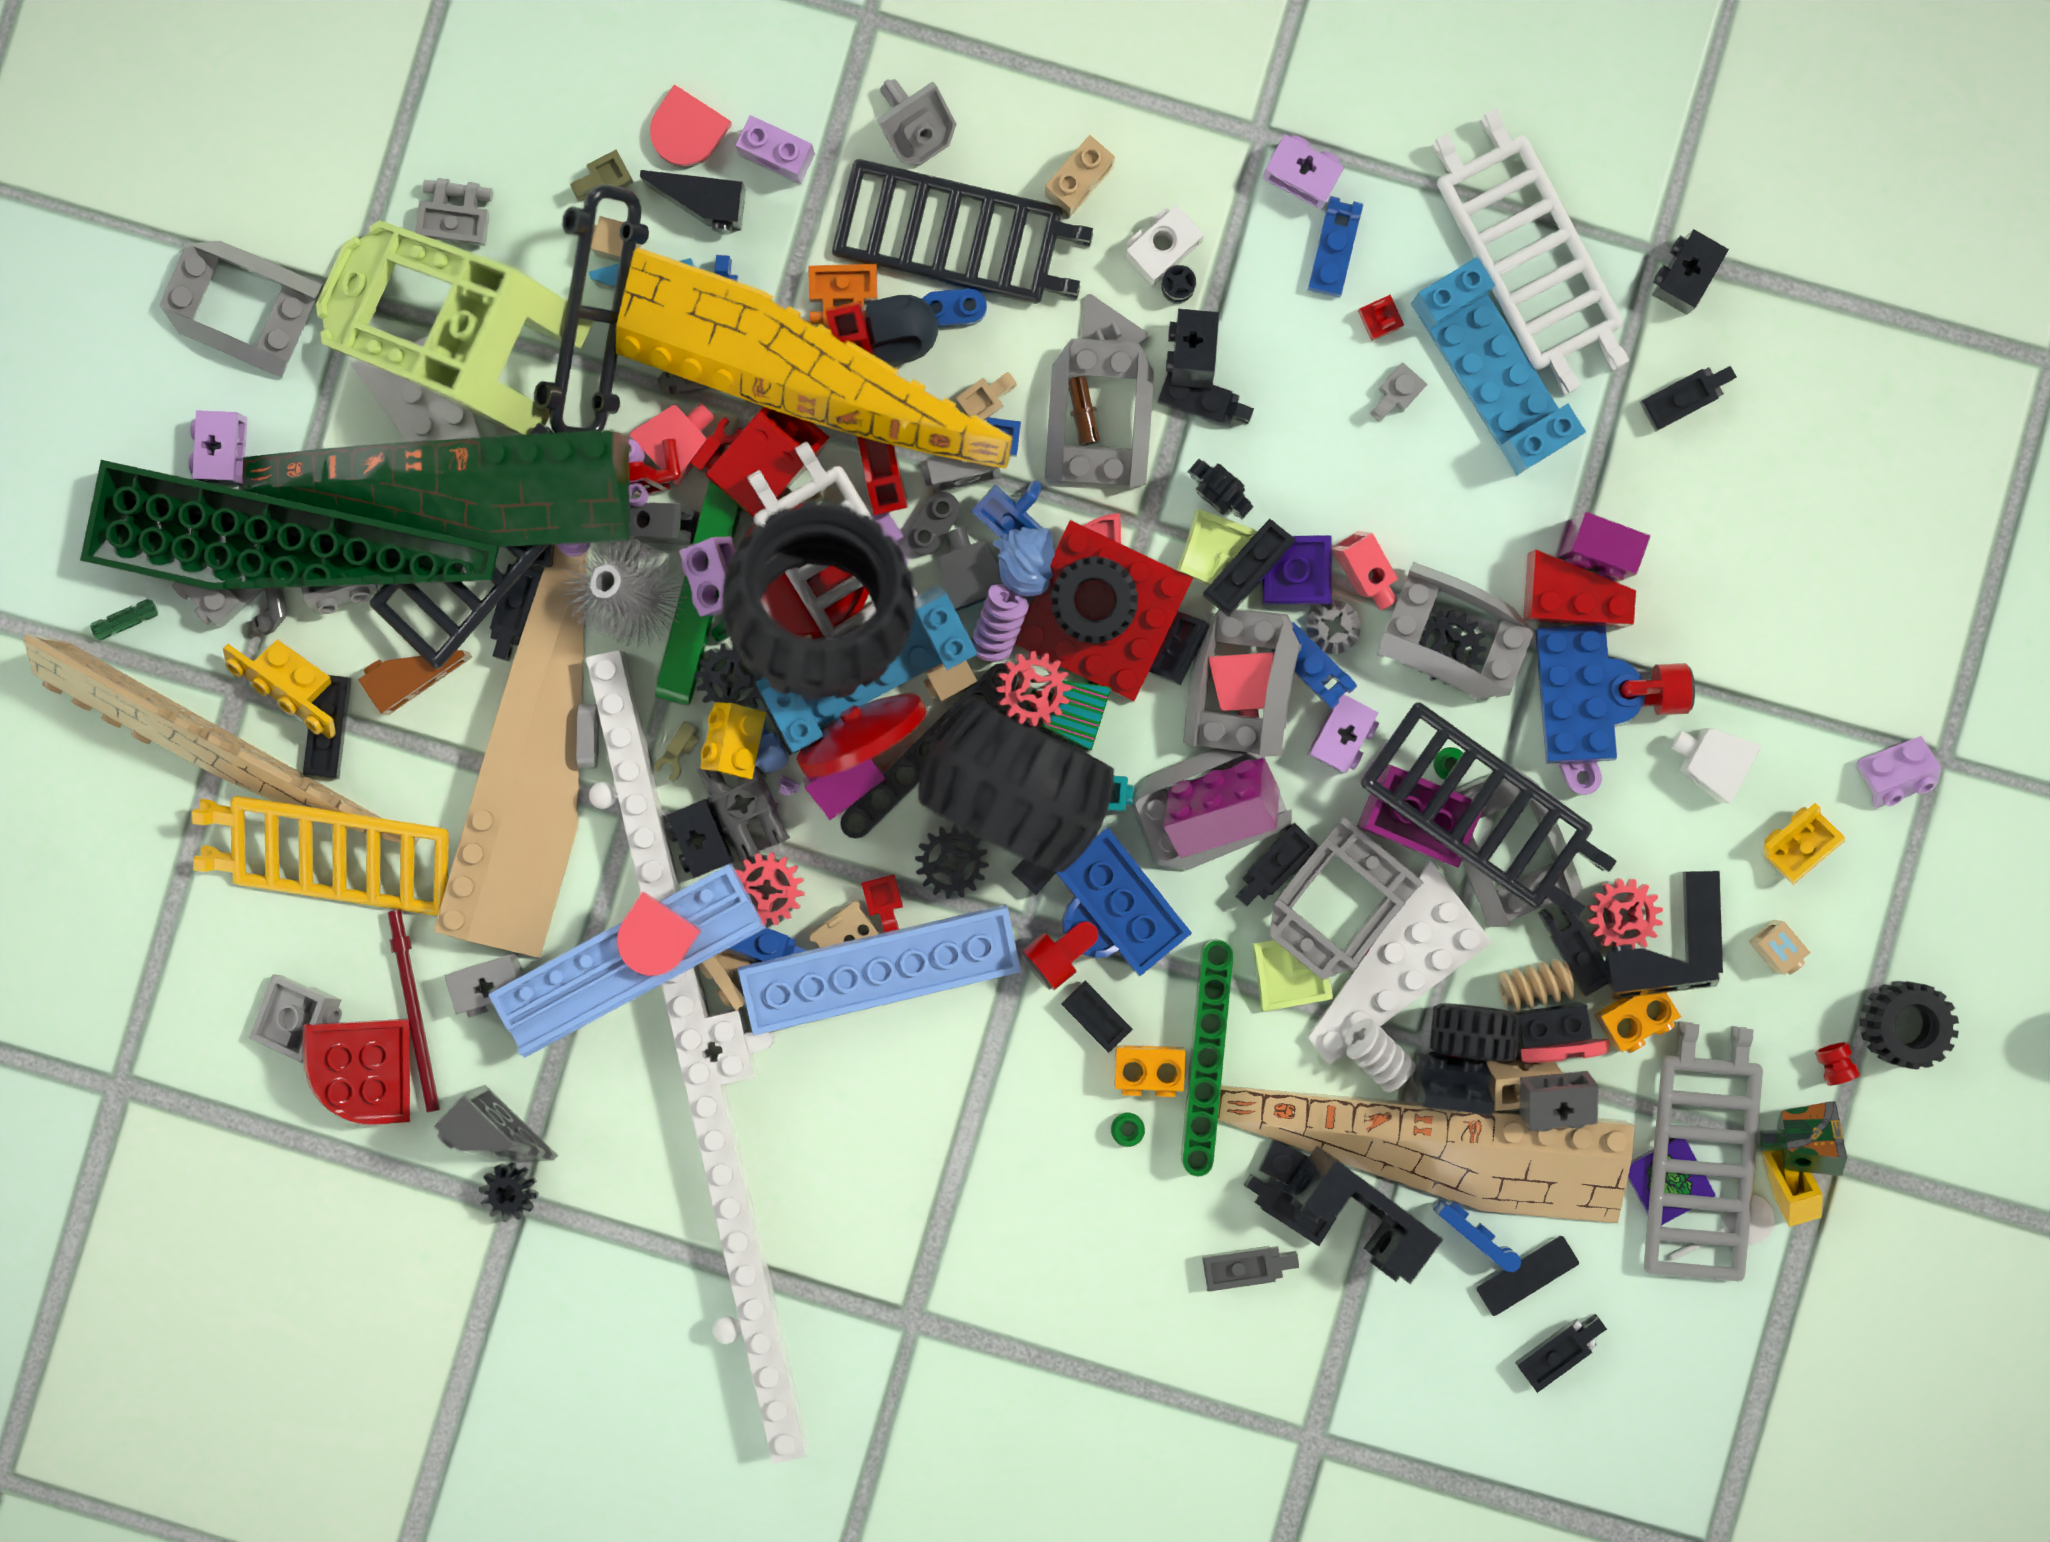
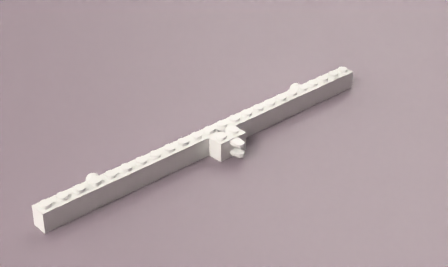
M615 650L586 657L615 786L607 782L596 783L590 789L589 799L592 805L599 809H607L615 803L616 799H619L640 894L646 892L660 902L681 889L626 652ZM697 965L661 985L739 1320H736L731 1316L720 1317L713 1325V1335L718 1342L723 1344H730L738 1338L739 1334L743 1335L773 1465L806 1457L810 1445L726 1084L754 1078L758 1074L754 1053L770 1048L775 1043L776 1035L771 1031L753 1036L752 1030L748 1031L743 1007L738 1010L734 1009L710 1015ZM711 1042H715L716 1047H722L723 1052L717 1058H713V1055L708 1053L707 1049L711 1046Z

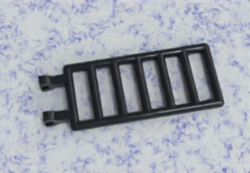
M856 159L852 164L831 252L837 258L863 264H877V267L975 289L1031 304H1038L1042 300L1044 291L1078 299L1081 287L1079 280L1048 275L1057 238L1090 247L1093 238V228L1061 222L1063 210L1058 205L863 159ZM864 174L884 178L866 250L846 246ZM897 182L916 186L899 258L879 254ZM930 189L949 194L932 266L912 261ZM962 197L982 202L965 274L945 269ZM995 205L1015 209L998 281L978 277ZM1028 213L1048 217L1031 289L1011 285Z
M539 422L530 435L555 432ZM548 545L528 546L527 549L524 546L505 547L517 560L504 575L495 567L491 581L495 586L482 600L462 582H443L472 610L460 626L440 609L415 583L384 584L371 598L370 606L433 668L439 669L444 666ZM399 588L450 636L437 652L387 604V601Z
M1420 702L1415 703L1361 779L1363 789L1534 909L1539 908L1547 898L1568 915H1574L1578 918L1586 906L1555 886L1573 858L1578 853L1599 870L1610 872L1617 862L1613 857L1587 841L1593 830L1590 822ZM1421 719L1437 731L1393 793L1377 782V780ZM1449 739L1465 751L1421 813L1405 800ZM1475 759H1477L1493 771L1449 833L1433 820ZM1503 779H1506L1521 791L1480 850L1476 852L1461 840ZM1534 799L1548 809V812L1510 867L1504 872L1489 860L1530 800ZM1562 819L1576 829V831L1534 892L1518 882L1517 879L1557 821Z

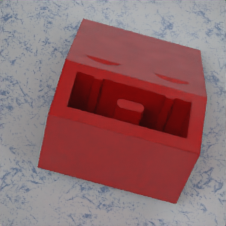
M763 407L705 476L754 518L755 514L766 507L747 477L759 470L778 500L807 469L795 448L807 441L818 458L830 437L813 422Z

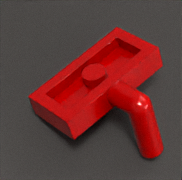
M676 439L662 441L666 469L656 470L641 461L629 462V485L633 483L642 485L648 492V495L669 491V482L676 481L681 476ZM641 491L634 492V495L640 497Z

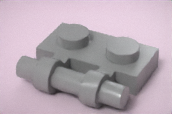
M438 178L437 181L424 179L423 193L434 194L433 202L419 201L415 233L436 240L485 246L490 212L487 209L477 208L479 200L491 202L493 199V189L480 187L479 183L468 182L467 185L450 183L449 179ZM449 196L464 198V205L447 204V199Z

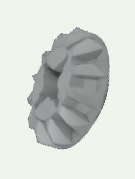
M1333 599L1332 605H1317L1311 611L1307 619L1306 630L1308 637L1322 651L1327 654H1340L1349 650L1358 641L1362 625L1358 612L1347 602ZM1341 614L1339 626L1347 634L1336 632L1327 640L1329 627L1321 619L1333 621Z

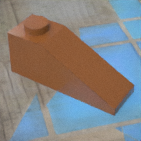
M457 650L444 666L439 669L433 668L422 656L386 660L384 662L377 660L363 670L365 675L359 678L358 681L380 714L390 715L473 657L468 651Z

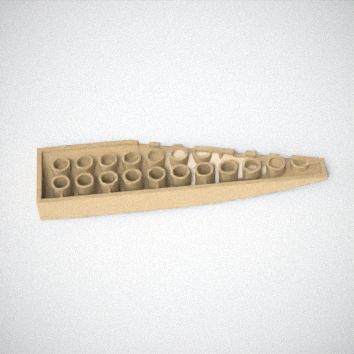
M554 545L552 567H544L496 715L434 932L541 958L579 822L578 798L580 784L579 768L576 759L577 712L579 704H583L584 624H586V618L581 625L580 622L583 617L581 615L585 613L583 612L585 609L582 608L578 613L574 610L580 606L578 604L585 601L583 600L585 597L578 600L579 602L572 600L579 598V595L585 594V591H587V589L581 590L577 588L587 586L568 585L587 583L561 582H587L577 580H586V578L573 574V572L587 575V573L577 569L580 568L586 572L588 571L576 562L578 560L579 563L588 565V560L584 557V554L575 557L567 556L559 550L557 545Z

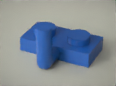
M1032 481L1025 494L1017 502L1013 501L995 484L975 504L971 512L1000 538L1002 534H1008L1013 529H1018L1019 531L1025 527L1035 530L1043 529L1026 512L1037 501L1042 490V484L1039 481Z

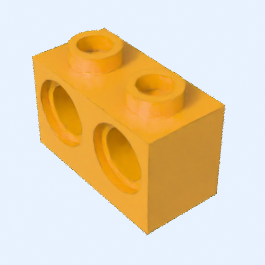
M1667 993L1621 998L1594 1014L1614 1049L1620 1052L1627 1051L1628 1053L1643 1047L1646 1044L1644 1039L1652 1034L1662 1035L1674 1028L1675 1024L1673 1022L1681 1017ZM1656 1000L1660 1004V1013L1657 1017L1650 1019L1647 1015V1007L1652 1001ZM1628 1018L1631 1022V1030L1627 1035L1620 1036L1617 1026L1622 1019Z
M1117 1045L1115 1047L1114 1087L1115 1089H1121V1095L1141 1096L1142 1090H1156L1155 1096L1176 1097V1091H1184V1047ZM1129 1062H1137L1142 1066L1141 1075L1133 1080L1127 1079L1123 1075V1068ZM1164 1063L1173 1064L1176 1068L1175 1076L1168 1081L1157 1077V1070Z

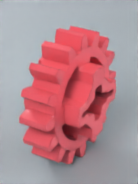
M1029 651L1027 660H1025L1022 654L1015 655L1017 664L1014 665L1009 661L1005 662L1004 666L1008 670L1007 674H997V678L1003 681V686L996 687L995 692L1003 693L1004 696L997 703L998 705H1008L1009 708L1005 713L1007 717H1011L1015 713L1018 714L1017 723L1023 724L1026 718H1029L1030 726H1037L1038 718H1041L1044 723L1048 724L1051 722L1050 713L1056 716L1062 714L1058 707L1059 703L1068 704L1069 702L1066 697L1062 696L1063 691L1071 690V686L1064 685L1062 682L1068 676V673H1058L1057 669L1061 662L1057 660L1049 664V654L1043 653L1037 659L1036 652ZM1031 665L1041 667L1049 674L1045 676L1038 675ZM1017 673L1019 678L1017 686L1014 690H1011L1012 680ZM1030 682L1045 683L1035 691L1036 696L1034 694H1021L1030 687ZM1054 687V695L1049 703L1047 696L1050 689ZM1022 701L1030 703L1031 708L1035 712L1026 711L1016 703Z
M773 852L769 853L767 860H764L762 854L758 853L755 855L756 863L753 864L750 860L745 859L743 863L746 870L736 869L735 871L746 892L752 894L758 901V909L756 910L763 924L766 925L768 919L771 918L774 925H779L780 915L789 920L792 918L789 909H800L801 905L795 899L805 895L804 891L797 889V885L804 882V878H795L794 873L798 870V866L795 865L788 868L786 866L788 857L784 856L777 862ZM764 866L761 877L755 881L747 880L753 871ZM777 869L785 874L790 886L782 884L777 877ZM767 880H770L772 887L783 892L770 894L767 899L765 898V892L754 889L753 886L764 885ZM788 898L782 908L772 912L773 903L776 900Z
M1617 878L1614 880V887L1609 883L1602 884L1603 894L1593 892L1592 896L1597 900L1596 905H1587V909L1593 911L1594 916L1586 919V921L1596 925L1591 934L1595 937L1603 936L1600 943L1602 946L1607 947L1613 942V947L1633 945V949H1635V943H1637L1640 947L1645 948L1648 946L1645 939L1647 936L1652 938L1658 936L1652 929L1654 925H1663L1662 921L1656 919V914L1661 913L1663 908L1653 905L1659 897L1657 894H1646L1649 889L1647 884H1642L1636 888V880L1629 879L1625 886L1623 880ZM1622 892L1630 893L1622 901L1612 898L1614 895ZM1643 905H1644L1645 911H1646V919H1645V920L1643 919L1642 910H1641V908L1643 907ZM1621 909L1628 910L1629 921H1621L1622 915L1619 914ZM1604 910L1607 912L1608 918L1606 926L1603 919ZM1632 929L1637 932V934L1631 937L1619 938L1626 930Z

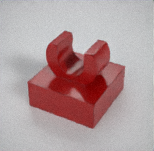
M1391 294L1358 310L1371 341L1388 335L1404 326Z

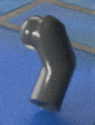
M265 588L268 607L261 615L255 616L252 619V628L255 632L264 635L275 632L286 618L287 611L283 588Z

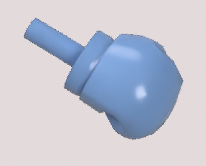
M764 724L755 766H759L760 770L767 774L784 768L789 761V757L777 733H768Z

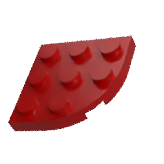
M409 1019L303 1024V1064L305 1076L312 1093L326 1109L338 1117L358 1124L377 1125L410 1122Z

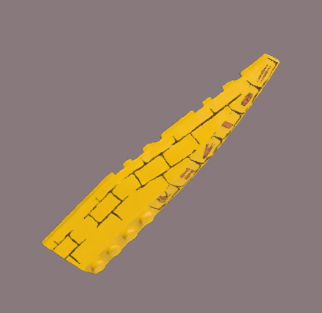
M639 247L634 250L616 325V354L764 407L832 429L947 458L1004 469L1008 466L1012 443L1011 436L974 414L970 417L966 416L956 408L957 404L945 397L941 401L925 391L926 386L913 379L910 383L898 376L897 369L850 341H847L845 344L834 338L831 330L821 324L817 327L800 318L801 313L788 306L785 309L772 301L773 296L765 291Z

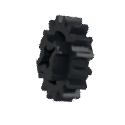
M1198 458L1187 471L1190 477L1197 482L1196 493L1220 514L1224 515L1227 511H1230L1234 516L1242 520L1253 509L1252 502L1243 494L1246 490L1244 488L1245 485L1221 464L1217 463L1214 467H1210L1204 460L1202 461Z
M1449 610L1446 618H1443L1440 611L1434 613L1435 622H1432L1430 619L1427 620L1425 630H1423L1418 643L1426 647L1428 637L1435 629L1434 634L1436 638L1432 646L1428 648L1460 663H1463L1461 656L1465 648L1470 646V653L1464 665L1473 669V664H1483L1484 661L1477 657V655L1487 651V647L1481 646L1478 643L1479 640L1485 637V634H1476L1474 632L1479 623L1475 621L1468 625L1466 623L1468 614L1463 613L1457 619L1455 618L1454 610ZM1449 625L1460 628L1466 635L1461 636L1453 632ZM1446 641L1448 643L1454 642L1456 648L1451 651V655L1449 651L1443 652L1441 646L1446 644ZM1430 676L1429 680L1435 681L1437 679L1432 676Z
M727 643L720 644V653L710 649L708 652L711 660L701 659L699 663L705 667L704 672H697L695 675L703 679V684L696 687L697 691H706L707 693L702 701L704 703L712 701L734 703L745 707L748 705L752 709H757L758 704L755 699L757 697L763 699L756 682L762 678L750 675L744 668L739 652L733 647L730 650ZM729 657L722 669L713 671L721 660ZM735 670V675L740 677V683H735L732 689V683L726 682L727 675H733ZM712 683H717L723 691L722 698L715 692ZM748 687L753 688L745 699L738 701L741 692Z
M953 825L951 833H947L945 828L941 826L939 827L940 836L936 837L929 832L927 836L930 843L928 845L924 843L919 844L918 847L924 851V855L916 856L915 861L923 863V867L918 869L916 874L926 875L927 878L922 885L925 887L932 883L935 886L933 890L934 895H937L942 889L945 890L946 899L951 898L953 891H957L958 895L962 898L965 896L964 888L968 887L972 891L977 890L973 882L975 879L984 881L985 876L979 871L980 868L989 867V863L981 861V856L987 854L988 851L987 849L978 850L977 845L982 839L979 837L974 840L969 839L970 832L965 830L963 834H959L958 826ZM952 839L963 841L971 850L962 852L955 848ZM940 843L942 852L938 859L929 862L931 851ZM952 852L954 857H968V859L962 860L961 863L957 864V871L952 872L950 867H936V865L941 864L942 861L947 859L946 853ZM975 861V867L971 876L964 881L962 871L966 864ZM942 872L949 876L952 885L940 882L933 874Z

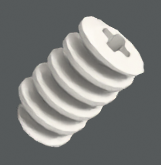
M1372 1019L1361 1020L1347 1031L1345 1036V1043L1348 1045L1347 1055L1351 1059H1355V1063L1360 1068L1364 1067V1072L1368 1076H1372L1374 1082L1381 1084V1088L1385 1092L1397 1090L1414 1073L1416 1065L1412 1058L1398 1044H1395V1041L1390 1036H1387L1386 1032L1378 1027V1024Z

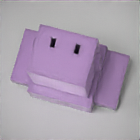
M782 775L778 783L781 786L779 792L786 796L792 794V792L797 793L801 784Z

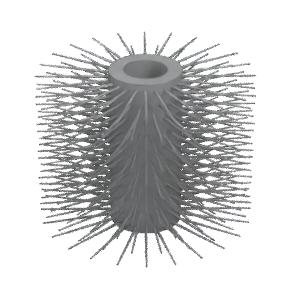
M630 540L627 543L625 541L624 549L623 541L622 555L618 562V549L620 551L619 546L621 542H618V545L616 542L614 561L610 556L611 542H609L607 549L608 560L606 559L608 564H606L601 542V557L599 556L602 563L598 560L596 554L592 553L595 558L592 561L598 568L586 555L584 557L593 565L589 570L591 573L577 568L590 574L591 577L573 572V574L586 578V580H577L590 582L561 583L590 584L568 586H589L577 588L581 590L591 589V591H585L588 593L579 595L578 600L585 596L592 597L586 598L585 603L580 605V608L575 612H579L586 604H590L588 603L589 601L596 599L593 601V604L589 605L591 607L586 609L587 613L583 619L585 620L588 617L587 615L589 612H592L590 610L593 607L598 606L596 608L597 611H595L596 613L592 615L593 619L589 623L594 627L596 615H599L600 610H604V614L599 618L600 622L597 624V628L602 635L605 629L607 637L609 636L610 638V633L616 636V632L617 634L619 632L620 621L625 616L624 627L622 625L623 629L619 636L622 639L623 635L625 637L628 621L630 622L631 618L632 628L630 634H628L630 642L629 637L632 640L633 629L637 619L639 622V632L637 634L639 642L643 626L642 621L646 625L647 630L649 624L651 625L647 618L648 616L656 630L658 626L653 618L656 621L657 619L650 615L651 612L657 616L662 611L658 607L668 610L658 605V603L676 608L672 604H666L665 601H672L666 599L688 597H659V595L681 594H663L674 592L669 591L672 589L658 591L660 589L672 588H662L671 585L670 581L659 584L661 586L657 588L655 587L658 586L656 584L664 582L663 580L666 579L664 577L668 576L667 574L672 571V568H670L668 571H665L666 573L663 576H660L659 580L653 581L657 579L655 577L661 575L659 573L665 568L663 566L665 563L663 562L661 567L658 568L659 570L650 577L652 575L651 572H653L652 570L655 569L654 567L661 560L657 558L659 557L657 555L658 551L655 553L654 561H652L653 556L649 551L651 548H645L640 543L636 546L635 542L634 546L636 548H634L633 542ZM629 546H630L629 559H628V561H626V563H625V560H626V558H625V553H626V555H627V552H626L627 550H628V553H629ZM637 553L636 563L632 566V557L634 555L636 557ZM644 556L645 564L639 569V563L642 562L641 558ZM652 561L653 565H650L652 567L648 570H645V567L649 565L648 563ZM611 611V617H609L610 619L607 621L604 620L606 614ZM618 614V622L615 625L613 623L612 627L613 618ZM604 621L608 623L605 627L602 626V624H605Z

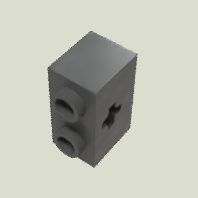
M1588 1071L1520 1077V1116L1529 1130L1546 1132L1552 1128L1559 1127L1578 1129L1586 1125L1598 1124L1599 1086Z

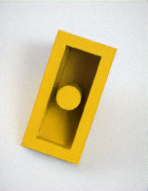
M1761 1151L1774 1199L1788 1226L1791 1227L1822 1218L1823 1193L1812 1173L1790 1171L1784 1168L1781 1151Z

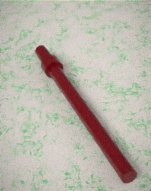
M400 909L387 912L392 935L389 943L391 953L395 952L426 1112L428 1113L440 1110L409 953V949H412L410 935L406 936Z

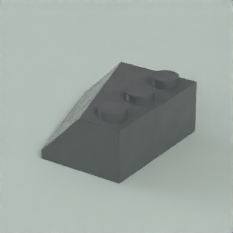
M486 1085L462 1096L433 1126L439 1131L437 1136L444 1145L450 1149L455 1147L458 1151L502 1161H553L558 1157Z

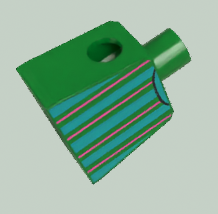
M1062 680L1064 685L1071 686V690L1063 691L1062 695L1069 702L1068 704L1059 703L1058 707L1062 714L1056 716L1050 713L1051 722L1048 724L1043 722L1042 727L1091 751L1111 688ZM1033 687L1031 694H1034L1036 696L1035 691L1037 690V688ZM1054 690L1053 693L1049 692L1047 696V700L1049 703L1053 698Z

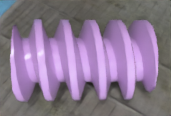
M996 584L990 587L988 597L985 599L984 607L980 612L981 617L976 623L977 627L971 639L978 653L977 657L992 662L1003 661L1009 658L1016 643L1017 635L1021 630V625L1024 622V616L1028 611V601L1025 596L1008 590L1004 584Z

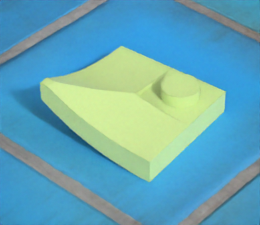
M1198 509L1194 513L1191 529L1177 571L1209 586L1258 531Z
M1275 940L1252 944L1261 1012L1333 999L1330 979L1322 980Z

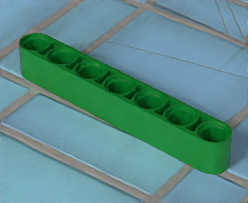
M710 480L693 545L713 537H731L732 542L734 541L742 507ZM706 556L707 567L709 566L708 556ZM685 575L682 584L685 586L681 588L685 590H681L679 597L688 598L678 599L676 614L674 615L671 633L669 634L657 680L655 698L689 706L698 677L695 675L697 672H700L701 664L699 662L701 659L703 660L714 615L699 616L698 610L692 602V590L688 577ZM716 589V597H717V599H719V590H718V589Z
M1210 939L1205 942L1201 948L1181 1147V1162L1185 1170L1190 1175L1196 1177L1204 1176L1210 1172L1213 1167L1233 966V951L1230 945L1220 939ZM1215 945L1224 947L1226 951L1225 959L1219 964L1210 963L1208 960V951ZM1214 979L1219 980L1223 988L1221 994L1215 998L1207 997L1204 992L1206 983ZM1207 1014H1215L1219 1018L1218 1027L1211 1032L1204 1031L1201 1027L1202 1018ZM1204 1048H1211L1216 1052L1215 1061L1210 1065H1201L1198 1062L1199 1052ZM1201 1082L1210 1083L1213 1087V1092L1207 1099H1198L1195 1096V1087ZM1203 1116L1209 1119L1210 1125L1205 1132L1195 1133L1191 1130V1124L1195 1118ZM1194 1151H1202L1206 1154V1161L1200 1167H1192L1188 1164V1157Z

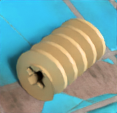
M1558 959L1551 960L1550 968L1545 962H1541L1537 965V971L1531 965L1524 967L1523 974L1518 968L1511 970L1510 978L1504 971L1498 972V987L1505 1009H1507L1508 1004H1511L1516 1012H1520L1521 1001H1525L1529 1009H1533L1534 998H1538L1541 1004L1546 1006L1548 995H1552L1555 1002L1559 1003L1561 992H1565L1569 1000L1574 999V983L1567 961H1563L1562 965Z

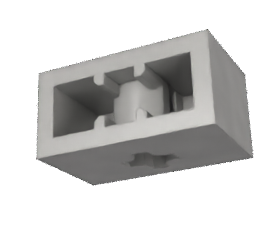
M517 953L444 975L455 1013L467 1012V1016L470 1018L488 1012L486 1005L492 1003L488 994L523 976ZM486 982H493V989L482 992L480 985Z

